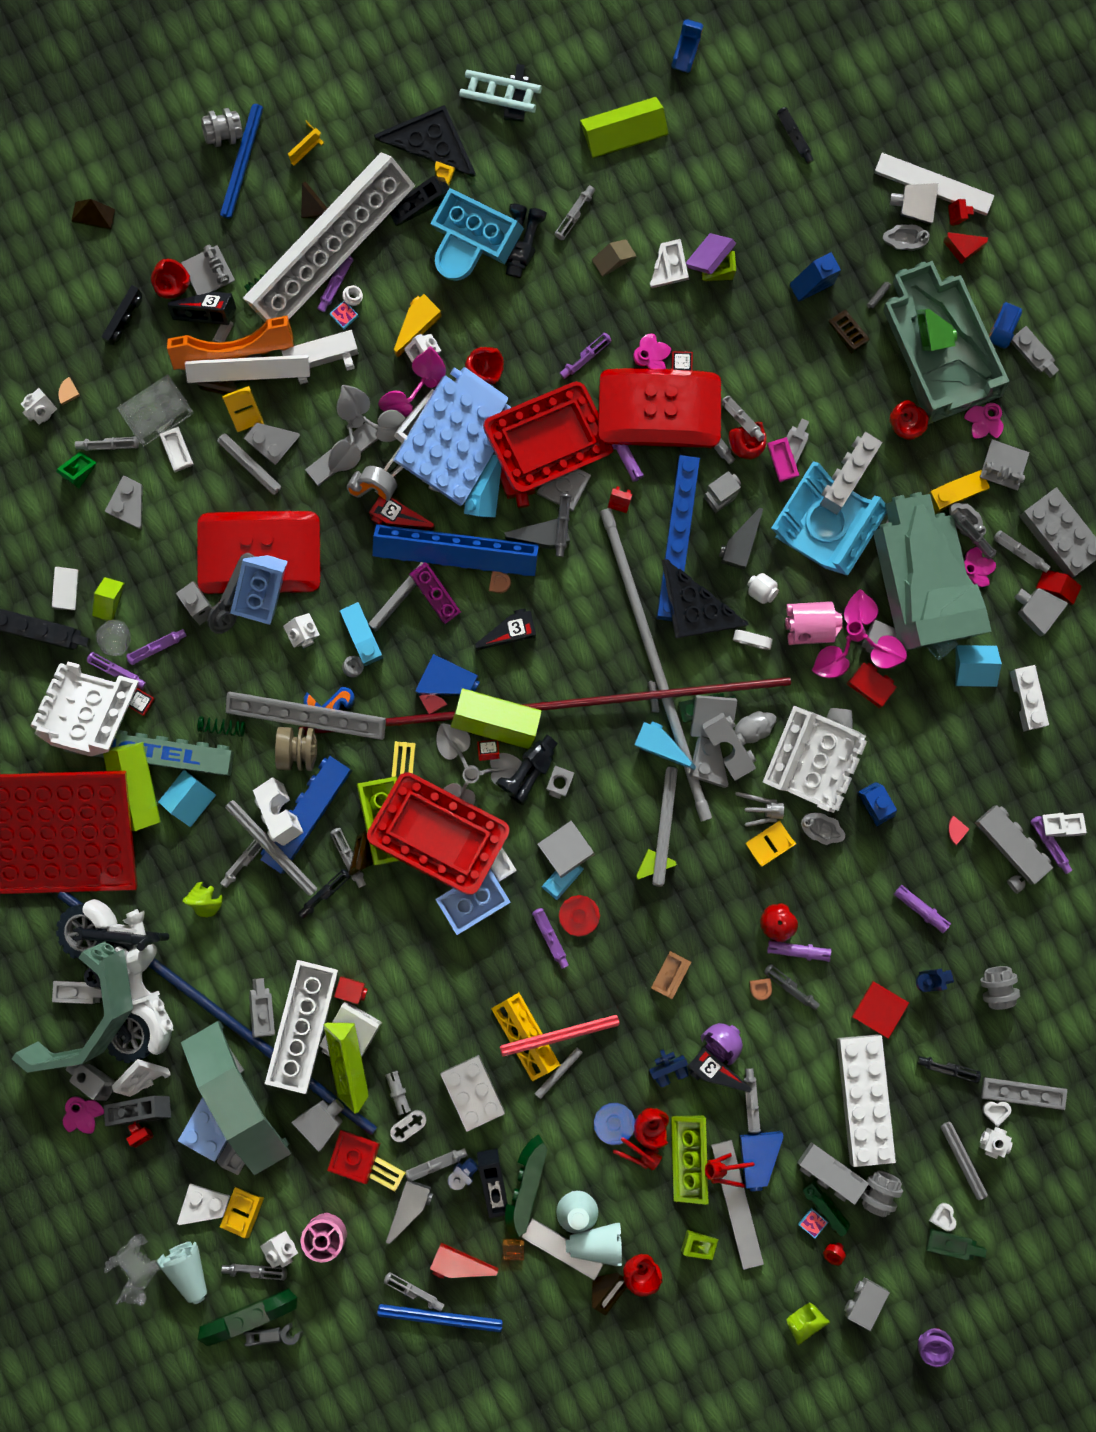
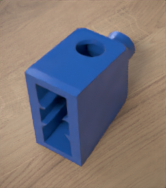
M875 782L857 792L876 826L896 815L897 809L882 784Z

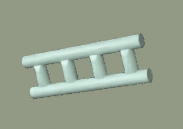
M466 70L465 78H469L470 83L467 90H460V97L535 113L536 105L531 104L534 93H541V85ZM478 81L489 83L486 94L475 92ZM497 85L507 87L504 98L494 96ZM515 88L526 91L523 102L512 100Z

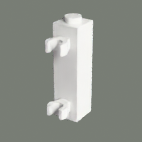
M352 330L296 345L287 350H281L283 356L308 355L310 368L343 359L347 371L355 369L351 356L359 354ZM298 377L300 384L308 382L307 377Z

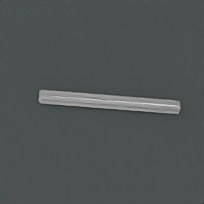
M667 767L665 774L652 883L658 887H662L665 882L678 771L675 767Z
M230 801L225 807L230 814L307 895L311 896L314 894L317 887L235 801Z

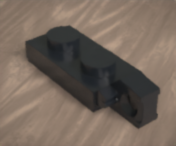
M517 64L516 74L511 75L509 79L529 83V77L524 76L525 65ZM515 88L512 100L523 102L526 91ZM505 107L504 120L524 122L525 111Z

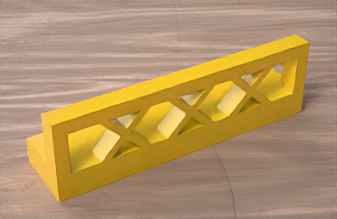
M520 993L491 1008L510 1043L543 1034ZM504 1006V1008L506 1009L508 1013V1018L503 1016L502 1012L500 1011L501 1007ZM512 1026L517 1029L518 1036L512 1032ZM549 1045L530 1049L529 1054L524 1053V1051L516 1053L532 1081L560 1066ZM532 1063L537 1064L541 1072L536 1074Z

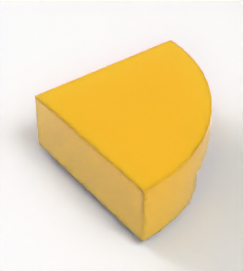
M436 161V176L445 178L448 186H450L455 167Z

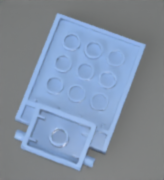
M466 367L462 368L461 371L453 368L450 374L456 378L455 381L446 375L441 378L393 459L394 462L459 506L464 504L494 453L483 429L484 421L490 416L511 408V406L506 404L508 400L506 395Z

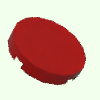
M572 896L565 900L560 907V924L571 935L579 937L588 935L595 930L599 923V908L587 896Z

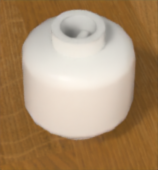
M764 573L752 576L747 584L749 586L748 594L762 604L772 602L779 592L777 582Z

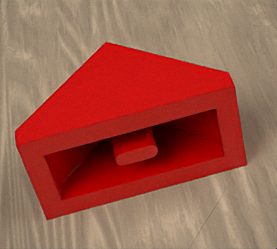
M950 232L944 238L945 245L961 264L984 248L988 242V237Z
M1048 570L1047 573L1042 572L1036 589L1040 588L1074 605L1082 586L1068 574Z

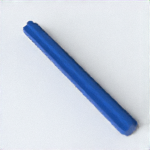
M259 104L251 106L220 213L222 217L228 219L233 216L263 112V106Z
M383 1304L378 1306L377 1312L379 1317L501 1332L503 1324L500 1319Z

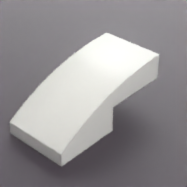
M1083 813L1042 815L1045 836H1080L1087 833Z

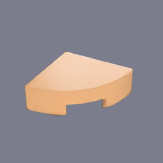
M70 377L65 379L59 388V400L62 405L80 396Z

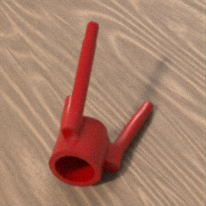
M624 1137L621 1138V1141L640 1154L641 1160L618 1150H613L614 1154L632 1161L644 1169L649 1168L652 1171L662 1159V1156L658 1154V1149L642 1151Z
M731 1153L708 1160L705 1166V1175L711 1180L712 1184L721 1183L744 1188L745 1184L722 1178L726 1176L727 1170L747 1168L755 1165L754 1162L728 1166L721 1163V1161L732 1156Z

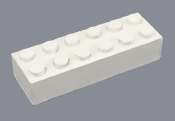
M297 960L265 1080L266 1085L307 1094L338 970Z
M876 1034L837 1038L850 1164L853 1167L896 1163L882 1036Z

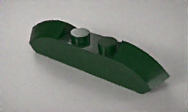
M539 1134L526 1144L517 1162L524 1165V1169H519L517 1180L520 1181L519 1188L514 1189L512 1201L515 1203L506 1204L505 1210L506 1227L511 1239L520 1237L527 1231L548 1150Z
M286 1289L200 1326L197 1340L206 1346H211L263 1325L297 1309L298 1297L290 1289Z

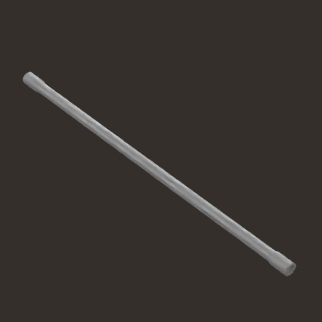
M612 509L601 510L600 515L607 530L658 689L669 690L616 528L617 525ZM662 698L675 742L692 761L673 699ZM684 766L700 822L711 819L712 815L699 780L689 777L691 769Z

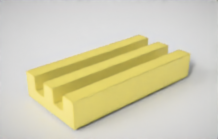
M395 741L392 777H395L397 774L399 746L403 747L400 775L405 773L407 747H411L409 772L413 773L416 743Z
M376 1156L375 1162L397 1173L399 1177L397 1178L378 1166L373 1165V1170L395 1181V1184L393 1185L373 1173L370 1174V1178L395 1192L405 1172Z

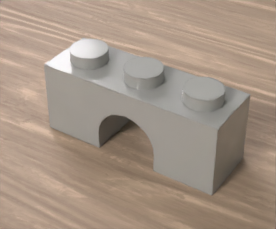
M729 471L708 485V492L704 495V499L715 514L733 502L741 489L740 480L735 474L731 475Z
M724 712L702 724L713 746L721 742H728L733 745L732 752L723 758V761L734 781L756 769L754 762L757 760L752 751L749 750L747 752L743 746L746 744V741L741 733L736 734L733 728L736 725L731 716L726 717Z

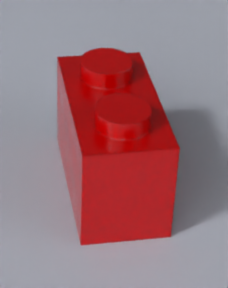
M863 662L847 682V685L876 707L881 708L897 687L893 684L894 681L890 677L880 675L874 665Z

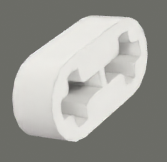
M735 630L733 637L735 642L765 650L771 649L773 641L769 637L742 630Z

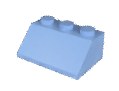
M268 555L244 558L230 614L270 625L275 614L288 561Z

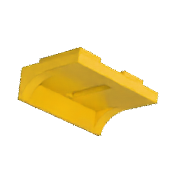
M249 386L222 396L237 432L253 427L256 423L264 424ZM253 405L251 408L235 413L237 410Z
M780 820L745 843L760 867L796 845ZM766 835L778 852H773L764 838Z
M235 1187L220 1228L243 1238H249L264 1197L256 1196ZM233 1208L249 1214V1217L247 1218L234 1212Z

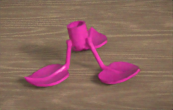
M431 346L413 360L412 369L422 379L412 395L406 398V395L401 391L388 392L379 400L378 406L384 412L396 410L404 417H407L413 410V406L409 402L414 399L423 384L425 383L430 388L438 385L441 378L446 375V367L441 357Z
M859 589L851 597L844 611V618L848 624L847 632L849 634L846 637L847 642L844 653L837 646H827L822 649L812 668L813 673L824 678H836L843 675L850 666V662L845 656L848 654L851 640L859 642L866 639L874 647L871 652V659L879 668H892L905 662L907 659L906 650L897 638L889 635L879 638L878 643L875 644L866 634L863 624L868 625L875 621L878 616V607L874 600L866 595L863 590Z

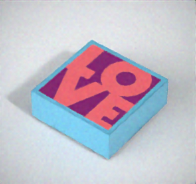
M345 301L330 313V316L343 330L359 317Z
M812 1208L798 1223L813 1238H816L828 1224Z

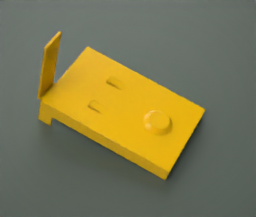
M307 121L306 124L313 131L288 153L293 166L318 143L324 144L319 138L321 132L317 128L314 129Z

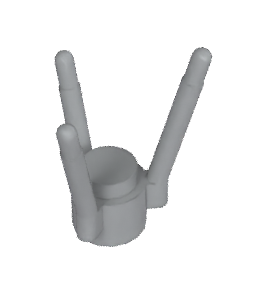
M735 793L736 796L767 803L765 808L752 807L744 809L746 812H763L766 817H769L745 823L746 827L777 822V819H783V803H777V800L746 793Z

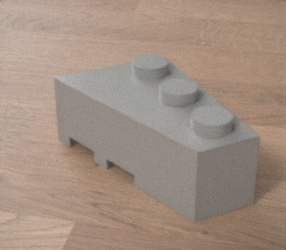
M812 1142L797 1162L801 1166V1172L808 1177L811 1175L817 1177L818 1184L825 1189L831 1187L836 1191L834 1195L844 1202L847 1199L855 1205L869 1185L867 1181Z

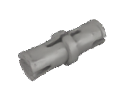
M394 1071L392 1073L395 1081L392 1080L390 1073L386 1074L385 1077L391 1090L390 1097H393L398 1115L404 1114L401 1105L404 1106L406 1113L411 1111V1109L409 1108L405 1096L406 1090L402 1087L398 1071Z

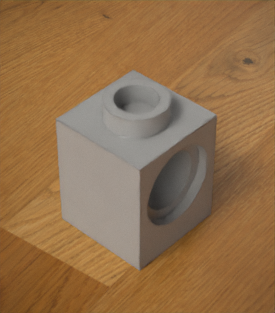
M555 766L546 790L550 791L549 795L561 799V796L566 797L574 772ZM557 778L564 779L565 787L557 789L554 786V780Z

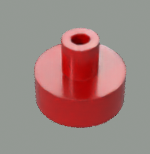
M836 1243V1245L829 1244L823 1252L824 1258L833 1265H841L846 1258L843 1250L844 1246L841 1243Z

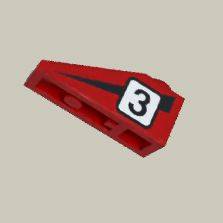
M379 496L369 512L372 517L371 520L377 525L384 524L386 526L427 531L435 529V525L393 498L386 501Z

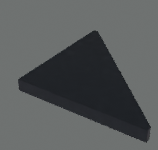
M445 105L374 135L377 141L435 163L437 161L455 167L456 171L469 176H476Z
M668 559L662 560L675 638L749 625L746 620L735 614V611L726 604L721 603L712 593L703 586L698 585L689 575L670 563Z

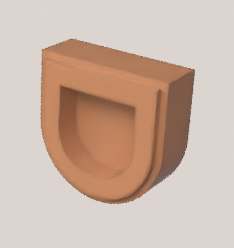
M492 571L489 592H507L511 586L510 577L506 573Z
M770 978L749 981L751 994L755 999L762 1001L771 996L772 986Z

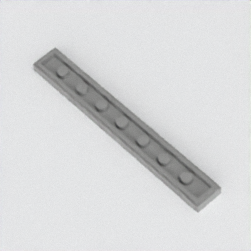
M235 692L227 693L226 713L380 740H383L385 736L386 718Z

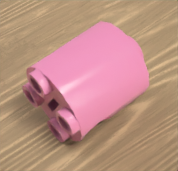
M832 601L786 605V612L789 617L785 618L786 630H790V633H788L789 645L835 642L837 635L842 630V615L835 611Z
M330 1213L317 1215L311 1219L302 1232V1250L313 1261L320 1263L331 1261L337 1257L346 1242V1227L342 1220ZM322 1236L326 1237L322 1242L319 1240Z

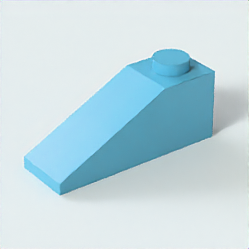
M496 455L491 456L465 500L464 514L496 517L502 468Z
M359 602L340 610L364 666L382 659L383 655Z
M651 722V724L643 723L635 746L693 770L696 769L695 764L662 729V725Z

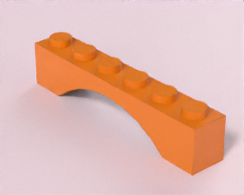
M288 315L267 319L254 333L235 341L208 342L185 335L169 338L167 342V350L173 370H185V361L246 358L253 354H267L270 351L287 350L290 347H294Z

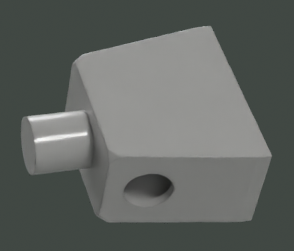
M939 183L905 185L903 194L891 193L890 205L901 206L900 216L932 224Z
M191 582L176 594L194 620L201 625L207 621L208 613L212 606L197 584Z
M1021 588L1014 597L1023 604L1018 611V615L1040 637L1046 634L1068 604L1040 588L1036 589L1031 595Z
M91 1064L67 1066L66 1071L73 1075L70 1083L92 1100L107 1101L113 1092L112 1085L116 1082L114 1079Z
M335 1099L330 1105L322 1100L299 1115L291 1123L319 1152L343 1122L338 1114L344 1109V1106L338 1099Z

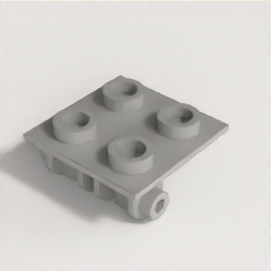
M207 245L203 248L204 252L181 262L190 275V281L197 295L213 292L235 281L218 245L214 247Z
M992 439L980 478L1018 491L1020 483H1023L1025 480L1023 472L1030 452Z

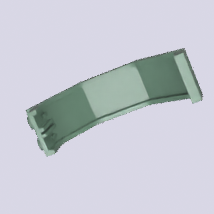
M102 942L83 951L79 956V959L99 976L104 1008V1017L85 1046L80 1049L52 1053L38 1041L16 1052L12 1057L15 1063L26 1072L80 1065L106 1050L133 1010L124 949L116 952L113 946Z
M217 1021L182 1041L181 1044L197 1088L224 1137L251 1172L256 1175L291 1154L287 1147L289 1142L286 1137L281 1139L263 1115L237 1068L222 1030L225 1027L221 1021Z

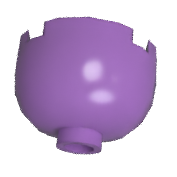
M718 1023L709 1027L701 1035V1041L705 1039L708 1043L705 1046L706 1049L719 1061H729L727 1065H731L737 1060L743 1048L742 1039L739 1036L740 1031L733 1025L729 1026Z

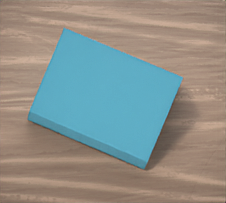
M956 645V686L997 687L1002 664L997 646Z
M183 770L158 802L173 816L189 827H192L215 798L216 794L186 770Z

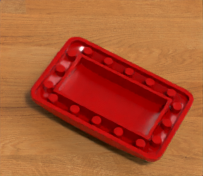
M606 369L600 375L599 439L605 444L707 448L717 446L721 438L720 377L716 373L693 370Z
M577 381L490 416L483 423L484 432L511 487L519 493L527 492L607 457L614 450L612 444H605L599 439V413L584 384Z
M311 511L217 512L201 515L197 523L199 589L205 594H223L240 557L245 553H251L255 557L268 555L288 561L280 593L316 591L320 586V520L318 515Z
M405 772L398 777L367 832V840L376 848L464 894L473 895L481 887L509 835V826L503 820L417 775Z

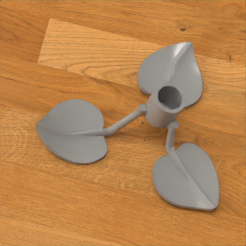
M342 385L337 402V413L348 423L350 443L343 439L332 447L328 459L329 470L332 472L346 471L358 464L361 451L357 446H354L355 441L352 428H359L365 422L373 428H377V439L383 442H391L396 440L394 435L406 418L399 411L387 410L379 416L378 424H374L362 415L370 408L368 396L355 387Z
M442 723L437 732L439 752L449 760L459 755L465 767L463 771V779L465 780L463 787L457 783H452L443 790L474 805L475 794L473 791L466 789L469 783H475L479 779V775L492 772L491 779L496 784L497 780L501 777L511 778L520 767L522 761L508 753H499L500 759L490 760L491 768L479 771L474 765L468 766L462 752L466 751L470 746V735L466 731L451 728V725Z

